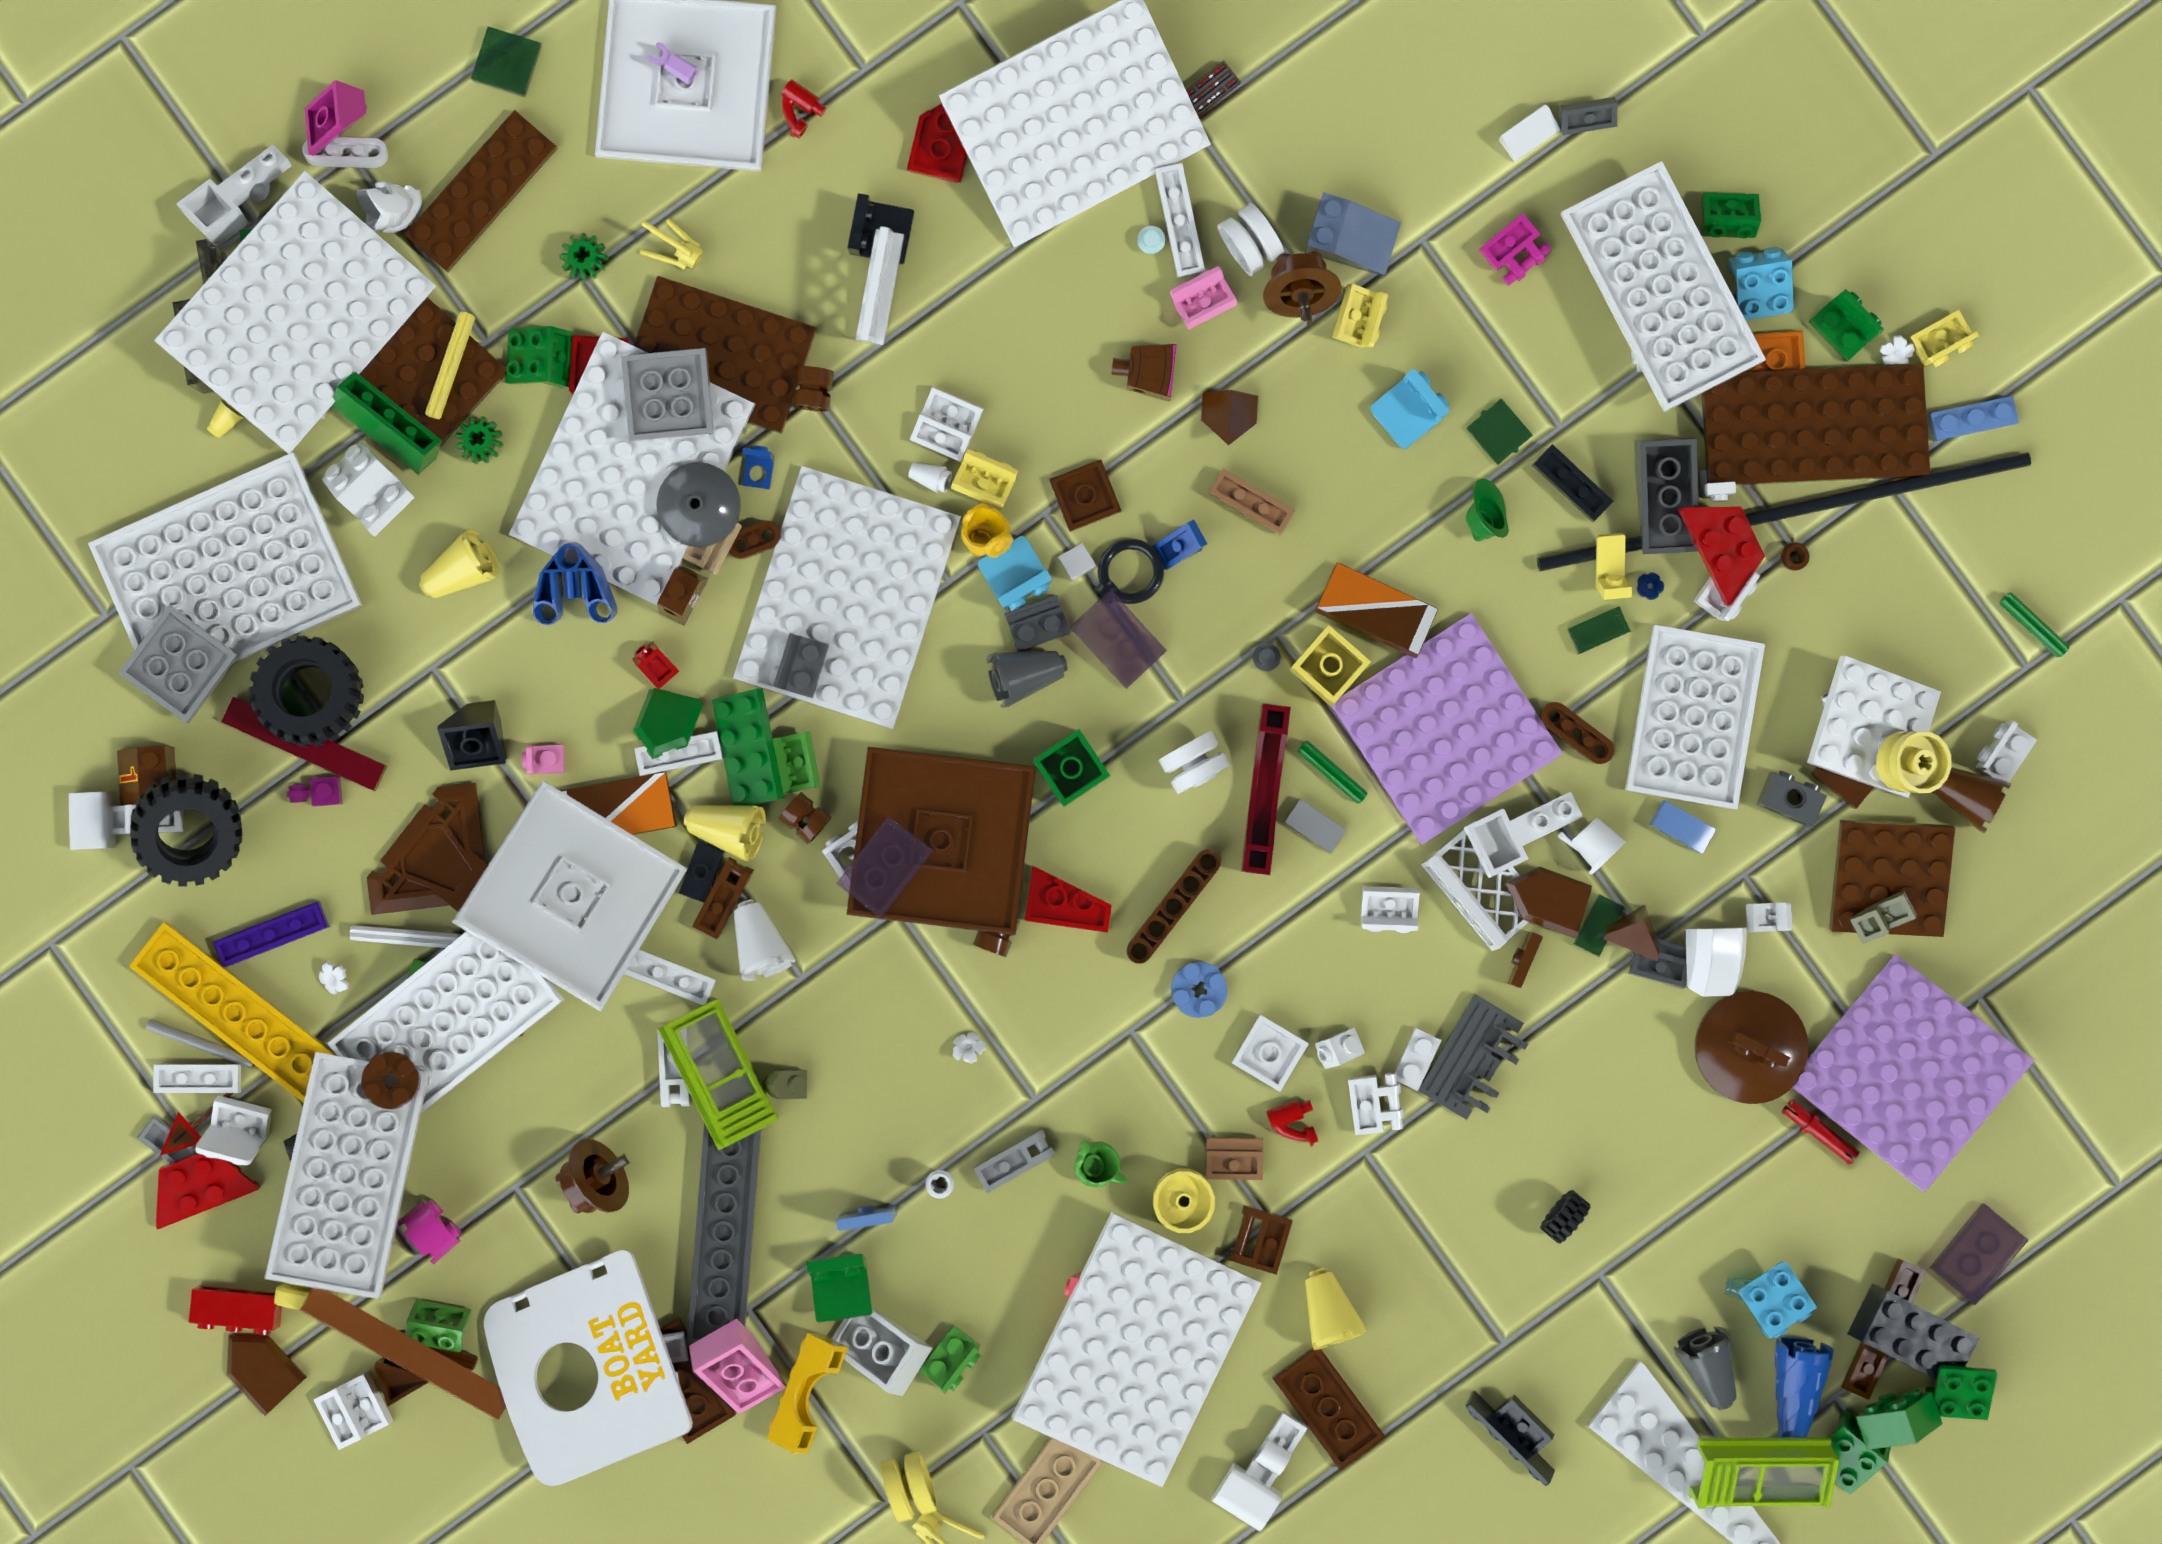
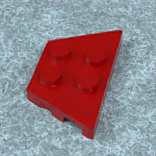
M1683 507L1678 509L1724 605H1731L1765 558V554L1742 507Z
M199 1153L164 1165L158 1171L157 1230L255 1192L259 1190L260 1185L256 1180L252 1181L240 1171L241 1168L236 1164L219 1158H209Z

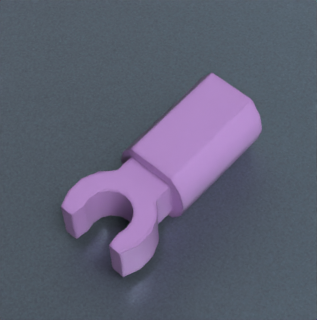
M657 42L656 47L663 54L659 58L649 54L650 62L656 66L664 65L666 71L687 84H691L698 73V67L675 53L670 54L664 44Z

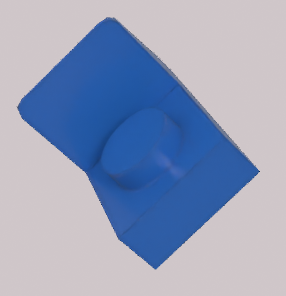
M1192 520L1154 544L1153 547L1160 554L1164 568L1167 570L1200 552L1202 547L1208 543L1195 520Z

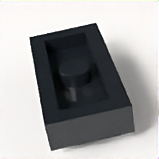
M698 841L679 894L704 903L712 889L725 851Z

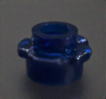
M1656 573L1642 574L1637 580L1638 585L1636 589L1638 594L1648 600L1658 598L1659 593H1662L1664 590V583ZM1649 583L1653 585L1651 589L1648 588Z

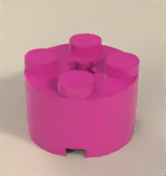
M423 1199L397 1221L399 1227L405 1224L408 1228L403 1232L424 1256L430 1253L434 1257L430 1262L436 1264L461 1242L458 1236L462 1231L452 1220L447 1223L440 1214L444 1211L434 1199L429 1202Z

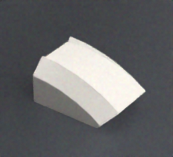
M1747 928L1686 929L1687 986L1689 989L1703 997L1731 996L1735 993L1744 968Z

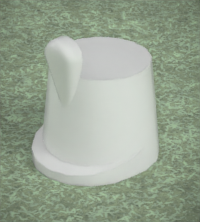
M1598 817L1572 841L1563 831L1558 834L1562 841L1577 850L1590 865V876L1626 843L1621 836Z

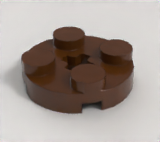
M385 1052L373 1056L365 1066L361 1078L365 1097L374 1105L387 1110L399 1109L409 1101H412L416 1097L421 1083L420 1073L416 1065L407 1056L397 1052ZM394 1073V1077L399 1079L398 1084H393L391 1089H388L387 1084L383 1082L384 1077Z

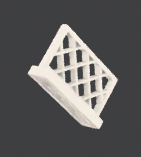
M881 226L880 230L876 229L856 334V340L879 345H884L904 240V234L895 233L887 227Z
M1463 829L1421 865L1490 950L1494 951L1500 949L1507 943V940L1529 923L1525 920H1521L1518 923V917L1521 916L1518 913L1515 902L1513 912L1499 911L1500 895L1512 896L1509 892L1500 891L1501 876H1510L1515 879L1520 875L1514 867L1506 870L1507 872H1501L1496 875L1495 890L1481 889L1482 873L1486 874L1479 858L1478 869L1463 867L1464 852L1476 853L1474 848H1465V837L1467 834ZM1460 841V847L1454 846ZM1448 850L1459 851L1458 866H1449L1441 856ZM1463 871L1477 873L1476 888H1469L1462 882ZM1471 892H1476V897ZM1481 893L1495 895L1494 910L1482 907L1480 904ZM1499 915L1513 916L1512 929L1506 934L1498 926Z

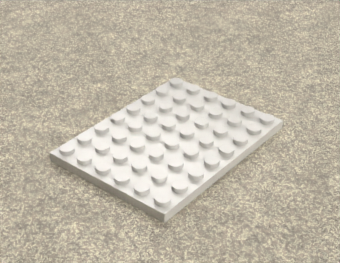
M1118 0L938 94L1013 247L1034 238L1156 174L1155 168L1173 165L1211 145L1144 0Z
M304 171L154 341L284 451L290 454L334 404L336 387L352 373L360 374L433 291L436 285Z
M602 332L509 535L552 556L563 545L577 542L601 565L609 583L657 605L672 572L676 567L681 566L684 553L688 545L673 539L660 523L656 503L661 484L672 471L689 463H708L725 471L743 433L742 430H744L743 428H745L756 404L710 383L715 434L629 441L621 356L648 353ZM695 498L691 501L693 509H697L700 506L699 499ZM569 547L565 551L567 561L570 563L578 561L579 554L576 549Z
M294 452L88 543L134 650H136L168 605L173 606L237 653L239 657L235 662L363 606L298 457Z
M801 466L780 531L781 538L775 547L733 679L894 730L957 534L961 516ZM789 633L829 644L813 699L773 686Z
M1111 1212L1011 1418L1027 1427L1163 1487L1262 1283Z

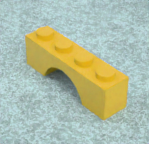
M807 1333L806 1338L800 1345V1353L796 1364L790 1371V1379L786 1390L780 1397V1405L776 1416L771 1421L767 1440L792 1453L808 1454L818 1428L809 1412L810 1392L814 1384L823 1376L839 1373L848 1350L847 1346L823 1334Z

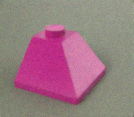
M334 80L304 108L308 155L314 156L364 117L367 110L364 90Z

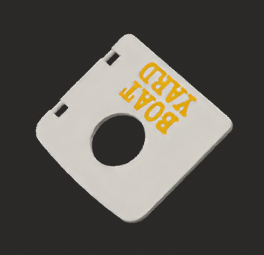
M620 1250L516 1295L502 1299L490 1306L486 1312L484 1330L504 1402L533 1474L541 1483L549 1486L567 1483L690 1431L692 1418L636 1259L630 1251ZM605 1265L608 1274L595 1279L592 1270ZM528 1298L530 1306L517 1311L515 1302ZM565 1342L574 1343L585 1348L595 1360L598 1369V1384L594 1395L588 1403L574 1411H562L549 1405L542 1397L537 1385V1370L542 1357L552 1347Z

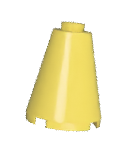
M473 529L464 531L421 574L419 585L426 596L439 598L495 580L500 576V573H496L500 569L496 555L486 541L481 543L476 538L480 535L477 531Z
M695 805L686 812L684 825L687 826L689 833L744 861L753 859L759 851L764 834L759 833L760 824L765 825L766 823L763 807L756 805Z
M1325 1268L1310 1272V1278L1305 1280L1313 1350L1328 1347L1327 1344H1339L1367 1333L1364 1323L1332 1271L1326 1272Z

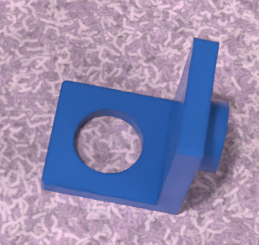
M752 445L751 449L743 448V455L746 457L742 485L769 490L774 455L764 446ZM755 466H762L766 471L764 480L760 482H755L750 477V471Z

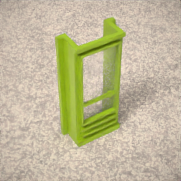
M719 999L657 1029L718 1150L778 1121L779 1118Z
M1830 1437L1698 1439L1697 1448L1705 1462L1701 1486H1690L1688 1493L1689 1498L1694 1499L1698 1509H1705L1706 1506H1825V1508H1830L1839 1465V1459L1831 1447Z

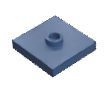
M873 1205L857 1208V1212L840 1214L836 1219L837 1230L843 1231L892 1223L897 1216L896 1205L874 1209Z

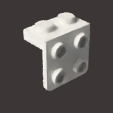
M218 1095L213 1103L211 1125L196 1144L195 1151L206 1157L219 1158L236 1165L251 1164L269 1137L272 1109Z

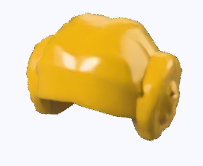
M980 503L968 510L962 520L961 537L972 554L978 557L988 555L989 557L996 558L1011 548L1014 540L1010 534L1011 527L1000 511L989 507L985 503Z

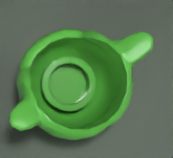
M1086 1140L1081 1142V1147L1077 1151L1074 1171L1083 1184L1095 1188L1103 1187L1109 1183L1118 1182L1126 1184L1128 1182V1178L1120 1172V1157L1112 1146L1102 1141L1090 1144Z

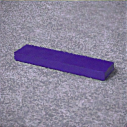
M320 901L216 940L213 944L221 965L226 968L327 929L330 926Z

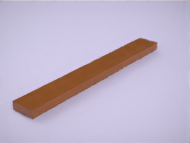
M312 1287L300 1308L301 1312L495 1420L500 1419L506 1408L499 1386L325 1289Z

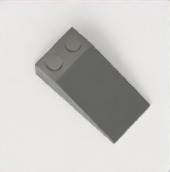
M1675 438L1634 441L1642 554L1698 552L1678 509L1683 507H1698L1697 439Z

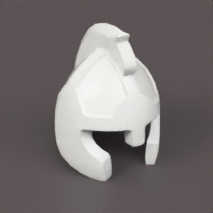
M376 182V188L357 190L359 205L367 214L366 225L374 232L392 233L403 230L410 226L420 214L422 207L420 189L416 190L409 185L402 187L390 182Z

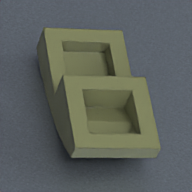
M1901 891L1862 910L1851 917L1850 921L1864 944L1889 934L1891 928L1916 919L1917 913L1905 891Z

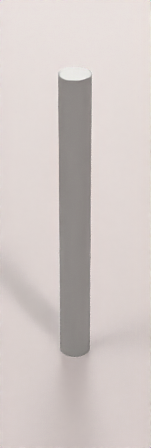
M152 1019L149 1020L146 1026V1030L251 1069L254 1066L251 1061L238 1051Z

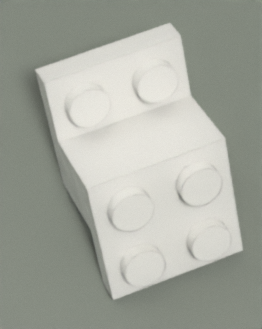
M362 440L349 447L345 456L337 464L330 466L322 478V481L334 497L356 516L374 537L415 498L402 480L376 457Z

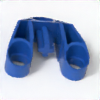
M570 542L560 547L540 572L533 602V615L539 623L551 625L559 621L563 615L561 572H563L565 599L582 598L581 571L583 599H585L589 616L598 623H606L615 618L618 608L603 568L581 544ZM571 547L578 551L579 559L576 563L567 561L565 557L567 548ZM600 602L607 604L611 610L610 615L606 618L601 617L597 613V605ZM545 604L555 609L556 616L554 619L544 617L542 608Z

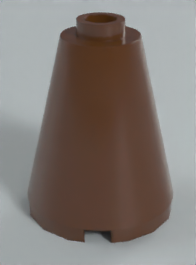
M1951 767L1948 779L1939 789L1932 793L1977 830L1985 833L1987 828L1983 826L1984 822H1992L2006 796L2001 791L2003 787L2009 789L2011 783Z

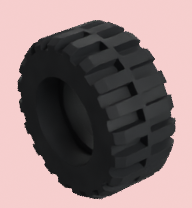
M297 636L295 641L287 638L281 641L282 646L278 648L274 645L266 650L269 655L265 659L259 658L256 663L259 669L257 672L252 671L250 680L253 682V687H249V696L253 699L251 706L253 712L258 715V720L261 724L284 742L291 745L295 743L300 747H309V744H314L316 747L325 745L326 740L330 739L334 742L339 739L340 736L338 734L341 731L345 730L348 732L352 727L350 724L353 718L358 719L361 712L358 706L363 704L364 695L361 693V689L364 687L363 681L358 675L359 671L350 658L335 644L325 642L322 638L315 636L312 639H308L306 636ZM307 667L320 668L328 674L332 681V692L327 704L320 711L309 716L299 717L291 714L282 703V690L286 681L293 673Z
M186 773L177 774V779L170 780L169 776L161 778L160 785L156 786L152 783L146 788V795H140L136 801V808L132 809L130 825L132 851L137 854V861L140 866H147V873L154 878L160 875L163 883L170 885L173 880L178 881V886L187 887V882L195 881L196 886L202 885L207 877H210L213 881L220 877L219 871L221 869L227 871L232 866V858H237L240 852L239 845L242 843L243 834L239 807L236 801L231 799V793L226 788L220 789L219 783L213 779H209L208 782L203 781V775L194 774L193 778H186ZM184 809L199 811L212 820L214 825L213 836L207 843L195 849L180 850L173 848L160 838L158 832L159 824L166 816Z

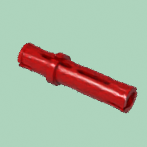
M1794 1099L1787 1102L1790 1108L1785 1105L1781 1113L1798 1124L1803 1133L1812 1135L1844 1160L1846 1164L1850 1165L1854 1162L1852 1156L1855 1159L1860 1153L1858 1149L1854 1148L1819 1121L1818 1115L1815 1113L1810 1114L1796 1103Z

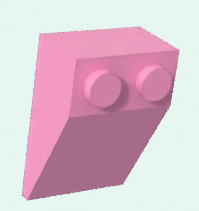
M738 1319L689 1345L693 1371L738 1414L786 1388L785 1381L755 1337Z

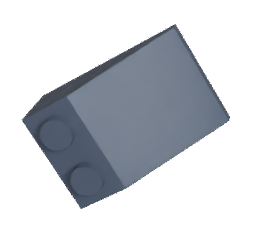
M1323 192L1305 253L1317 251L1321 254L1322 258L1385 276L1401 222L1353 201Z

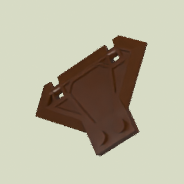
M476 783L437 787L432 795L438 799L437 803L433 808L426 804L422 806L380 860L386 866L382 873L378 874L372 870L367 876L371 915L451 906L457 912L460 911L489 865L485 861ZM448 807L452 812L445 819L441 814ZM396 874L400 878L393 885L389 881Z

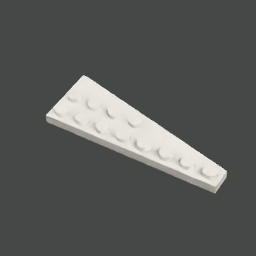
M1638 1360L1587 1426L1733 1544H1780L1752 1506H1706L1705 1509H1698L1694 1499L1689 1498L1690 1486H1701L1705 1464L1697 1448L1700 1437L1647 1367Z

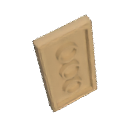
M1050 1437L992 1514L991 1519L1024 1544H1043L1104 1461Z

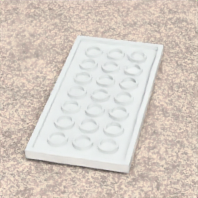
M1662 161L1561 212L1569 232L1663 412L1766 360Z
M466 931L327 1044L337 1056L369 1062L373 1056L385 1052H397L407 1056L419 1071L429 1073L421 1113H423L563 1002L564 998L551 981Z
M315 1052L265 1279L381 1299L429 1078L428 1072L419 1071L421 1077L420 1088L412 1101H409L399 1109L387 1110L374 1105L364 1095L361 1078L363 1070L369 1061ZM390 1073L388 1077H384L383 1082L387 1084L388 1089H391L393 1084H398L399 1079L394 1077V1073Z

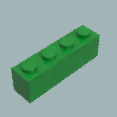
M352 373L336 387L335 402L332 407L419 475L436 460L442 440L358 373Z

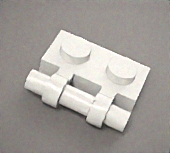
M1386 1073V1084L1380 1086L1377 1085L1376 1075L1348 1078L1355 1135L1383 1132L1382 1121L1391 1120L1392 1130L1403 1129L1402 1118H1404V1110L1400 1107L1399 1093H1401L1400 1083H1397L1396 1073ZM1379 1096H1388L1389 1109L1381 1110Z

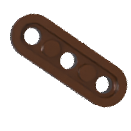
M1552 702L1542 708L1540 719L1546 729L1594 764H1604L1612 759L1614 755L1612 741L1565 705ZM1551 712H1556L1558 714V720L1556 722H1552L1549 719V714ZM1574 728L1579 729L1581 732V736L1578 739L1572 737L1571 732ZM1596 745H1600L1603 748L1601 756L1594 753Z

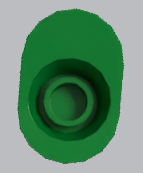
M1482 478L1476 481L1474 485V503L1466 513V522L1472 531L1474 540L1477 542L1494 536L1504 538L1509 533L1504 498L1493 482Z

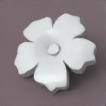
M1901 335L1894 336L1893 344L1887 341L1885 344H1881L1880 352L1884 354L1882 356L1883 364L1886 366L1894 364L1907 365L1909 363L1907 357H1912L1915 350L1913 343H1907V340Z
M327 961L322 965V971L319 973L320 983L326 984L325 989L331 994L336 995L338 992L347 990L349 983L344 980L346 978V969L342 965L335 968V964Z
M969 1032L967 1037L962 1034L953 1041L955 1045L953 1057L957 1061L963 1058L965 1062L972 1064L977 1062L976 1054L981 1055L986 1050V1044L980 1041L981 1039L977 1032Z

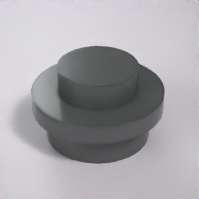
M1269 643L1259 645L1253 653L1254 665L1262 671L1274 670L1281 660L1278 648Z

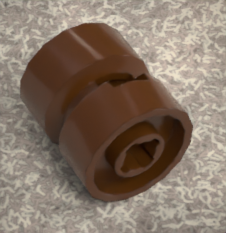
M799 366L796 383L800 388L795 390L793 406L803 410L828 412L831 395L827 391L832 388L834 371L820 367Z
M800 792L784 809L778 820L789 829L796 828V835L809 845L832 817L820 807L814 808L813 801L803 792ZM806 816L810 819L808 823L803 821Z
M1017 920V929L1021 920ZM978 931L973 945L1007 957L1012 944L1009 937L1013 935Z

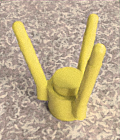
M667 219L666 223L684 240L681 243L646 221H642L641 225L677 248L675 256L678 257V260L643 249L639 252L641 255L678 266L684 271L687 267L691 269L696 267L704 250L699 248L701 244L692 240L671 219Z
M938 1511L927 1515L921 1514L912 1526L917 1531L916 1534L926 1544H934L931 1540L932 1538L939 1544H949L937 1533L942 1526L938 1521L979 1539H984L985 1537L984 1534L950 1519Z

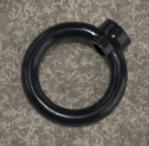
M1139 539L1120 540L1108 547L1101 556L1098 564V580L1100 584L1094 589L1107 605H1110L1114 600L1124 604L1144 602L1159 590L1163 582V560L1158 551L1145 541ZM1125 550H1137L1144 553L1150 559L1153 566L1151 582L1145 589L1136 593L1120 591L1109 578V566L1112 559L1118 553Z

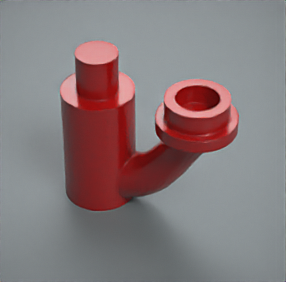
M793 79L786 84L782 91V110L791 128L790 136L800 139L808 125L804 123L802 118L797 120L793 105L795 104L808 114L814 112L820 117L823 116L827 108L819 103L820 98Z
M1298 1100L1266 1111L1272 1130L1274 1129L1279 1135L1291 1140L1309 1142L1311 1147L1314 1146V1143L1319 1142L1313 1126H1304L1305 1131H1298L1287 1125L1304 1119L1303 1114L1313 1111L1310 1100L1300 1104Z

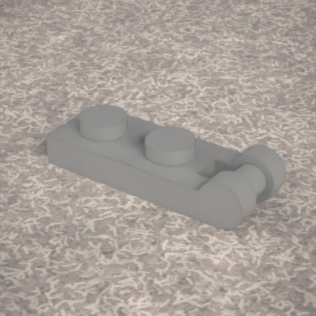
M1042 1129L973 1168L986 1193L1056 1154L1053 1148L1047 1145L1044 1139L1046 1135ZM1035 1144L1039 1152L1034 1157L1031 1156L1027 1149Z

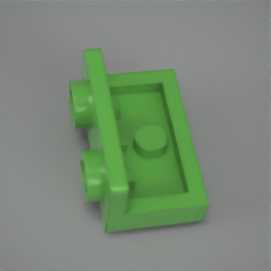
M811 732L773 738L783 794L820 787Z

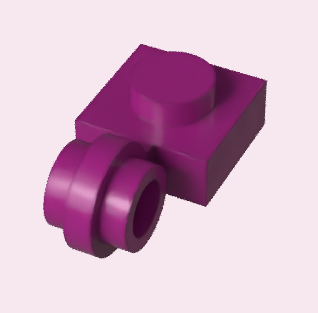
M340 776L311 778V790H306V785L288 786L289 791L286 792V798H289L290 803L307 802L306 796H311L312 807L342 804Z

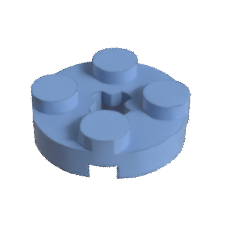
M1202 961L1189 963L1179 969L1172 980L1171 992L1173 1001L1179 1010L1188 1016L1195 1018L1211 1016L1223 1006L1226 1000V979L1220 970L1210 963ZM1204 982V988L1207 990L1206 995L1201 994L1199 998L1195 997V991L1191 990L1192 985Z

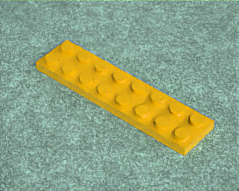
M168 922L161 924L129 965L132 970L303 1103L315 1052L336 1055L330 1048L231 971L223 967Z

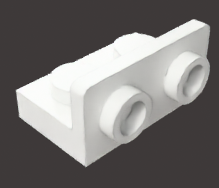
M2014 720L2007 721L2005 724L2002 722L1993 733L1995 739L1989 747L1985 746L1977 757L1979 763L1975 768L1988 777L2010 782L2037 739L2017 727L2018 723Z

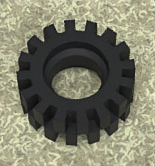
M1574 1190L1568 1191L1550 1209V1212L1542 1221L1540 1229L1560 1244L1567 1237H1570L1572 1232L1576 1231L1578 1225L1584 1221V1217L1589 1213L1591 1205Z

